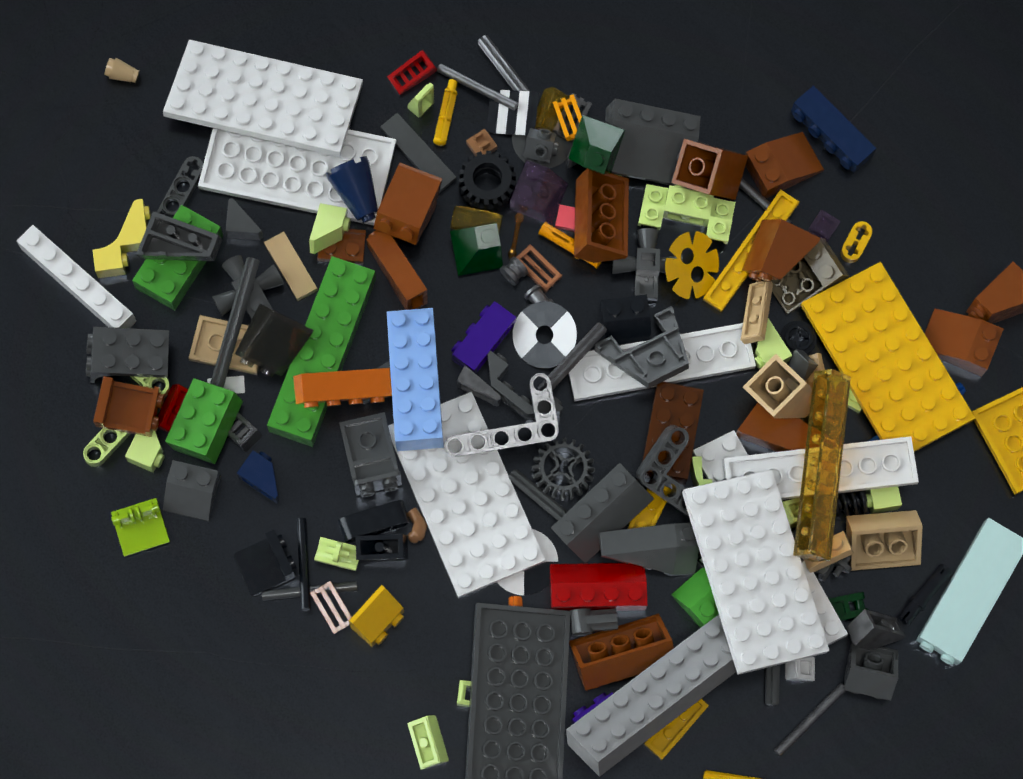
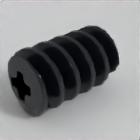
M865 490L816 496V505L820 518L824 513L826 518L830 519L831 512H834L836 518H839L840 511L842 510L845 516H849L850 509L853 510L855 515H858L859 508H862L864 514L867 513L868 504Z

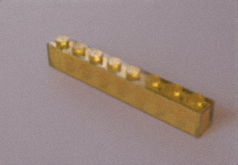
M834 369L815 371L793 553L794 556L811 562L831 561L851 381L850 376Z

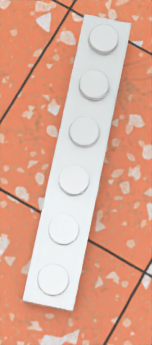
M34 225L17 240L23 252L106 326L131 328L134 325L136 319L133 313Z

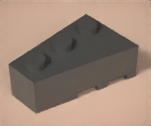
M153 211L136 255L141 259L215 261L223 239L215 233Z

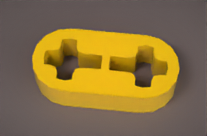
M860 221L852 227L840 252L845 262L854 263L861 257L872 235L870 224ZM862 228L865 230V235L858 240L856 237L858 231ZM853 244L856 245L855 254L849 256L848 250L851 249Z

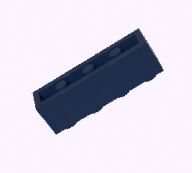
M814 85L794 102L791 109L794 118L799 122H803L808 127L810 134L815 138H819L824 143L825 149L831 154L834 153L840 159L839 161L845 169H850L855 173L873 157L877 148Z

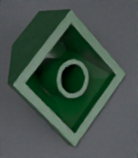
M582 115L568 159L602 174L611 173L625 129Z
M496 222L450 230L458 276L497 269L503 266L501 242Z

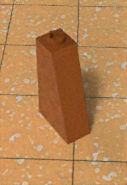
M378 230L372 232L368 236L369 238L366 239L367 247L404 309H419L428 304L427 288L393 237Z
M759 403L755 405L736 432L738 438L776 452L824 447L833 444V441L800 418H774Z

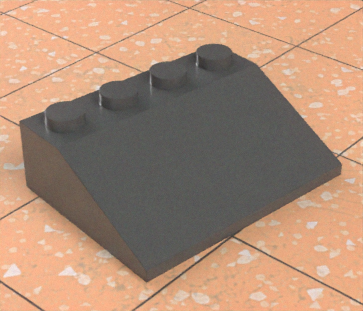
M615 98L606 107L605 123L625 129V133L611 173L672 186L676 185L671 182L677 165V155L681 151L684 139L698 142L701 116Z

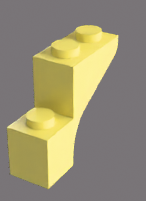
M137 199L132 203L117 239L106 247L93 249L94 267L98 278L126 275L125 267L129 266L126 252L138 251L148 226L147 220L151 218L150 208L145 206L143 199Z

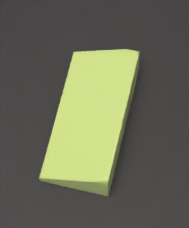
M435 715L425 716L407 723L421 770L449 761Z

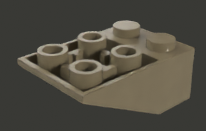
M820 238L819 243L781 280H771L773 283L772 292L785 312L790 314L801 307V302L844 281L849 277V274L824 238Z

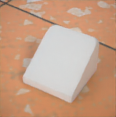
M815 657L785 663V679L815 681Z

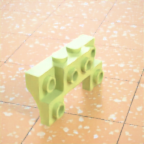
M646 184L638 226L645 225L660 230L662 219L664 218L707 227L706 235L710 239L723 241L724 244H728L736 202L714 198L713 195L690 190L680 185H669V188Z

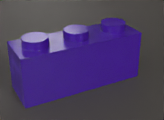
M495 301L491 306L486 305L479 315L481 317L476 324L473 322L465 333L467 334L463 341L459 340L451 350L453 352L452 361L462 368L464 366L469 367L475 374L478 373L487 361L488 353L496 350L516 322L517 317Z

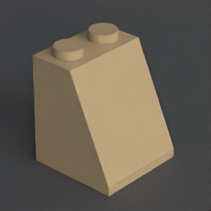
M777 354L743 386L774 418H806L822 402L811 387Z

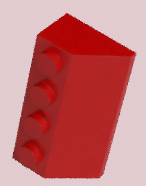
M631 563L550 564L551 609L565 611L580 608H589L591 610L616 609L617 611L646 610L648 604L645 569L642 566Z

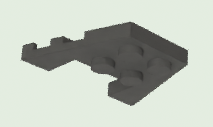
M672 306L654 314V321L662 330V334L625 352L613 336H610L594 344L595 352L648 389L689 369V362Z

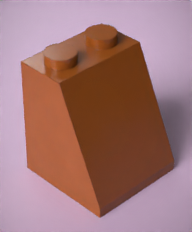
M684 139L671 183L709 195L736 200L748 156Z
M399 163L377 211L373 229L416 245L435 212L442 178Z
M783 219L762 220L742 271L749 273L748 277L758 282L762 280L767 282L781 280L819 243L820 238Z
M1012 262L974 299L966 311L968 316L994 324L1022 314L1023 270L1015 262Z

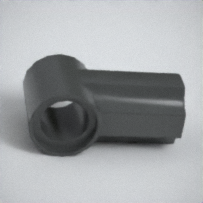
M589 608L570 610L571 631L574 636L589 635L597 631L618 630L616 609L591 610Z

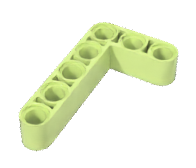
M130 376L140 386L152 388L155 382L161 381L166 385L161 394H164L165 398L169 393L170 386L167 378ZM103 428L84 448L83 456L86 463L91 467L102 465L131 433ZM107 433H115L117 435L116 441L107 443L104 440ZM95 449L101 452V456L97 460H90L88 458L91 450Z

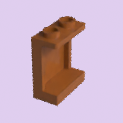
M103 376L93 422L96 427L152 437V432L158 429L159 417H156L158 408L163 406L164 394H161V389L157 386L153 389L116 382L111 377Z

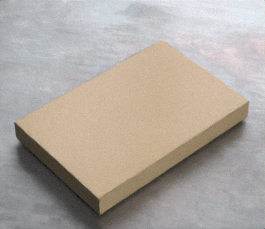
M199 316L188 358L189 361L212 366L216 365L228 321ZM241 325L229 369L257 375L268 333L267 329Z

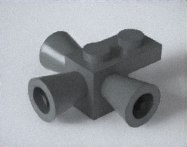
M642 228L637 230L640 248H637L636 256L628 255L625 259L612 260V274L635 271L634 296L647 294L648 301H657L659 272L666 273V258L677 259V257L674 255L660 258V249H656L659 230Z
M242 255L233 256L222 264V268L233 279V282H231L233 290L212 296L222 317L232 309L245 265ZM274 264L254 280L246 311L253 324L274 314V310L263 293V290L284 285Z

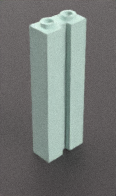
M989 517L983 522L916 639L923 650L932 653L933 650L941 654L940 659L952 666L953 664L958 665L963 661L1023 555V538Z

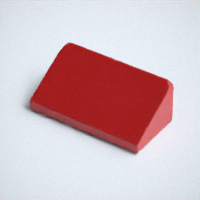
M180 384L172 385L158 415V429L169 433L188 392L187 388Z

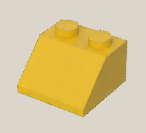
M381 585L349 620L351 629L373 647L376 643L380 645L388 636L386 632L392 625L396 627L403 620L404 608Z

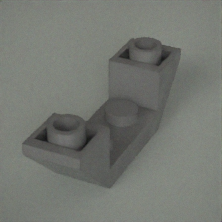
M490 351L487 356L490 387L501 396V400L518 414L526 420H533L532 402L524 395L518 396L513 392L514 388L506 381H500L508 372L509 365L507 364V359L500 353L494 354ZM553 396L556 415L560 417L563 413L562 403ZM542 400L538 403L537 409L540 413L546 414L550 410V404Z

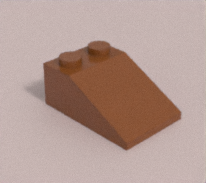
M803 132L766 142L747 151L745 154L748 156L745 166L761 195L765 198L777 194L780 189L783 191L824 171Z
M935 308L924 334L939 359L982 377L988 370L1004 328L982 319Z

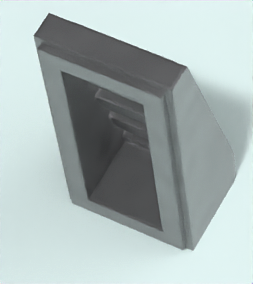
M464 366L457 379V388L468 393L472 392L474 396L499 406L501 396L469 367Z
M238 412L235 418L238 421L231 427L228 436L247 452L262 435ZM244 425L245 427L237 435H235V433Z

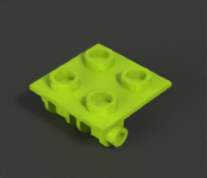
M157 498L111 512L112 522L116 528L124 557L170 542Z

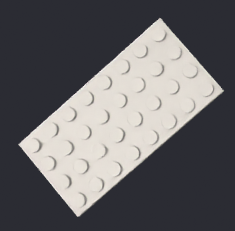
M189 40L165 104L163 116L340 157L361 92L363 79Z
M213 128L198 188L316 214L320 203L347 208V218H351V221L363 223L362 220H356L328 181L325 173H331L330 170L353 159L355 163L361 162L360 157L367 156L370 162L376 202L379 209L390 172L396 139L349 129L341 155L337 157ZM373 219V220H371V221H368V222H366V223H364V224H369V225H373V226H374V224H375V219Z
M472 392L441 404L444 443L446 439L454 435L488 430ZM394 423L388 425L392 445L458 598L545 562L543 553L497 450L458 457L448 455L444 448L397 451ZM476 435L472 438L471 444L475 449H481L485 444V440L482 436ZM453 439L448 443L450 452L457 453L461 450L462 445L459 440Z
M768 470L684 489L682 495L737 675L829 652L773 471Z

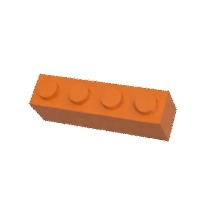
M390 368L304 373L293 376L296 404H304V408L319 407L318 403L326 402L327 406H339L341 401H348L349 405L363 404L365 399H370L371 403L385 402L384 398L392 396Z

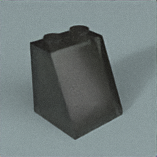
M259 304L235 354L241 357V363L253 368L254 364L262 367L260 372L273 377L274 373L282 377L311 336L313 330Z

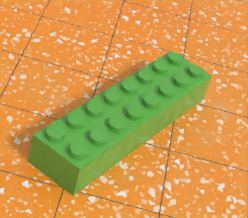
M333 256L331 257L269 418L267 427L270 433L313 447L328 406L326 402L318 403L319 407L304 408V404H296L293 376L304 373L342 371L376 281L375 270Z

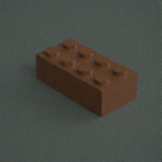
M661 382L657 384L642 462L666 427L676 425L685 429L689 434L688 444L667 475L679 484L686 485L704 390ZM675 431L672 434L671 440L673 443L679 440L680 433ZM666 451L659 453V462H663L666 459ZM647 471L644 477L652 479L653 471Z

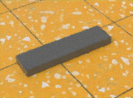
M398 113L380 126V129L388 138L396 139V147L416 169L442 178L439 194L457 180L453 172Z

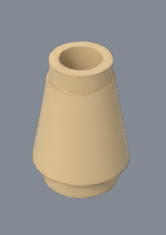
M109 58L104 75L109 76V79L136 83L140 70L135 69L118 58Z

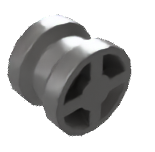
M514 256L510 259L508 265L500 268L504 278L514 286L519 283V278L529 273L525 265Z

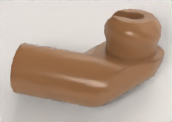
M415 507L407 513L413 523L412 532L408 533V539L411 543L422 541L427 530L426 521Z

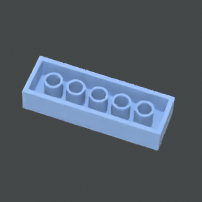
M433 308L387 311L397 451L444 448Z

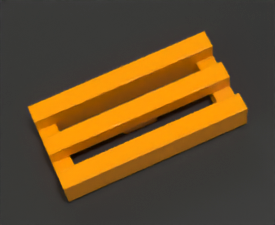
M574 94L570 95V98L567 100L562 98V102H552L567 142L575 139L577 133L569 105L573 104L579 123L582 118ZM561 108L565 109L573 134L569 135L560 111Z

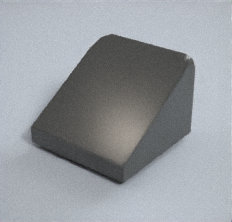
M795 349L789 363V367L804 381L809 378L818 366L803 350Z

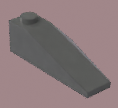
M674 523L598 533L601 557L626 564L639 565L644 569L657 570L670 576L695 574L699 547L691 523Z

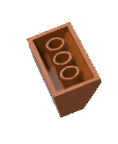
M587 168L576 179L574 257L593 263L628 257V178L612 173L602 174Z
M659 614L620 625L618 630L600 631L569 641L577 671L585 691L639 675L674 648L672 638Z

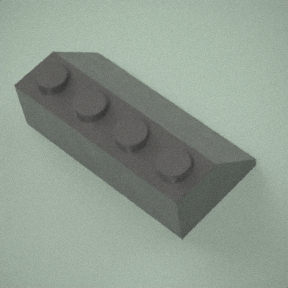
M619 463L561 517L551 529L586 564L600 551L598 533L622 530L654 498Z

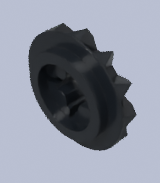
M792 321L786 324L780 334L792 355L795 349L803 350L808 355L816 346V332L810 324L804 321ZM797 331L800 334V338L805 340L801 341L799 347H797L796 341L791 339L795 338Z

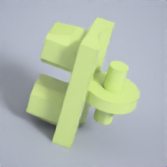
M320 537L314 561L356 571L359 560H356L355 545Z

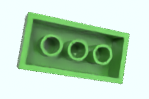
M183 205L179 207L173 217L176 220L215 233L221 238L223 237L221 226ZM146 259L132 281L137 290L175 311L207 261Z

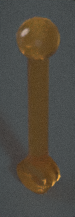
M521 213L515 215L516 226L511 250L508 252L510 258L517 255L515 251L520 224L524 220V216Z

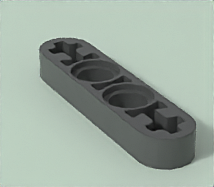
M191 156L184 161L157 213H164L168 217L173 218L177 210L171 212L166 208L167 204L171 201L179 203V207L181 205L186 207L199 183L203 162L199 157ZM196 163L198 166V170H193L191 177L194 180H191L188 177L190 174L189 166H194ZM187 182L190 187L188 191L180 192L177 190L178 184Z

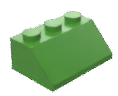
M701 568L671 594L700 628L719 614L705 568Z

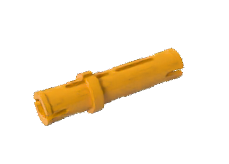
M544 222L538 234L574 254V239L551 226L548 222ZM586 261L587 263L593 265L596 269H597V268L600 266V264L602 263V262L593 263V262Z

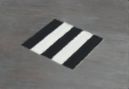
M492 89L518 102V106L514 111L490 99L486 130L488 133L528 135L530 128L535 129L539 92Z

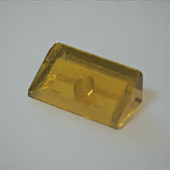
M555 87L544 89L537 108L535 129L543 128L552 132L558 121V116L552 102H562V98L567 100L569 96Z

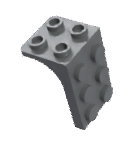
M93 327V332L88 334L86 354H91V357L87 356L85 376L90 377V383H95L97 378L103 376L167 378L169 330Z
M385 412L339 422L356 496L369 497L374 495L375 491L384 489V492H390L398 489V486L402 485L401 474L398 469Z

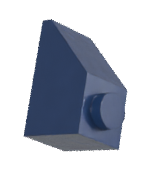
M253 450L238 470L237 476L240 480L277 504L280 499L275 471L271 462L272 459L262 451L258 454Z

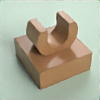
M486 129L466 140L467 146L476 157L477 152L481 151L483 155L486 154V151H491L492 153L498 148Z

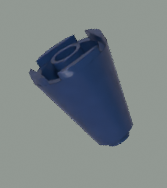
M367 156L360 157L361 162L355 163L353 159L330 170L331 173L326 172L325 174L356 220H362L363 223H366L376 218L374 214L377 213L378 207L370 162Z

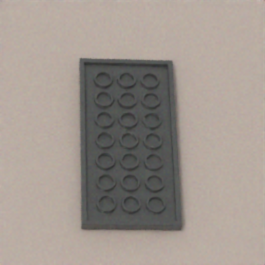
M486 603L475 604L465 779H563L570 611Z

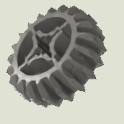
M565 437L562 438V444H559L556 438L553 440V446L546 442L544 444L546 451L539 448L538 454L541 457L534 456L533 461L537 464L532 465V471L538 472L533 475V480H540L536 486L538 488L545 486L544 494L552 491V499L556 498V494H561V501H564L565 494H568L570 500L574 499L573 492L581 496L583 494L581 488L584 490L589 489L587 482H593L594 477L590 474L595 473V468L590 466L594 463V459H586L590 455V451L581 452L584 445L581 443L578 447H575L576 440L574 439L571 440V444H566L567 439ZM557 453H569L575 457L565 459ZM551 457L555 468L546 476L544 464ZM581 463L583 474L576 482L572 470L576 468L577 464ZM560 465L568 467L567 473L559 472ZM556 480H564L567 483V485H570L560 486L554 484L553 482Z

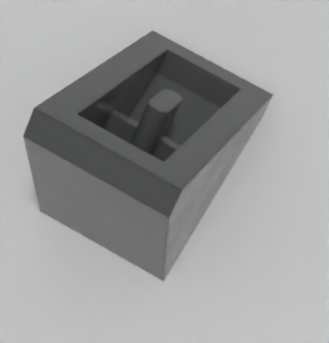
M230 198L228 200L226 220L227 238L261 240L263 238L262 230L237 202Z

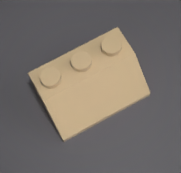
M917 511L846 516V535L854 554L850 555L851 559L849 561L852 568L851 571L921 565L923 525Z

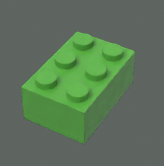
M193 378L165 442L174 451L215 464L243 403L242 399L234 391Z

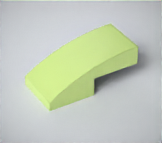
M702 456L692 457L690 473L694 487L713 483L712 479H703Z

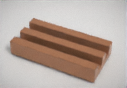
M531 244L516 257L527 268L529 272L527 275L536 284H540L542 286L541 289L545 293L562 278V275ZM530 252L554 277L551 278L527 254ZM523 258L548 283L546 284L521 259Z

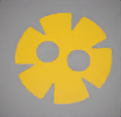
M689 232L683 233L676 238L669 251L677 259L666 258L665 261L667 281L670 282L679 278L672 290L684 299L690 298L692 286L696 299L705 295L715 282V279L708 272L719 271L717 249L706 253L712 244V240L702 232H695L693 244ZM685 248H690L694 254L690 264H684L681 260V253ZM696 266L701 267L704 272L703 279L700 282H694L691 278V272Z

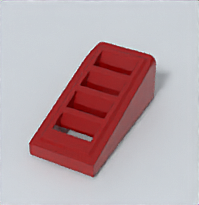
M421 50L388 75L387 78L401 95L430 77L437 71V68L428 55ZM421 61L427 66L425 70L419 64ZM416 66L420 73L416 75L412 67ZM408 71L413 79L409 81L404 72ZM401 76L406 84L402 86L396 77Z

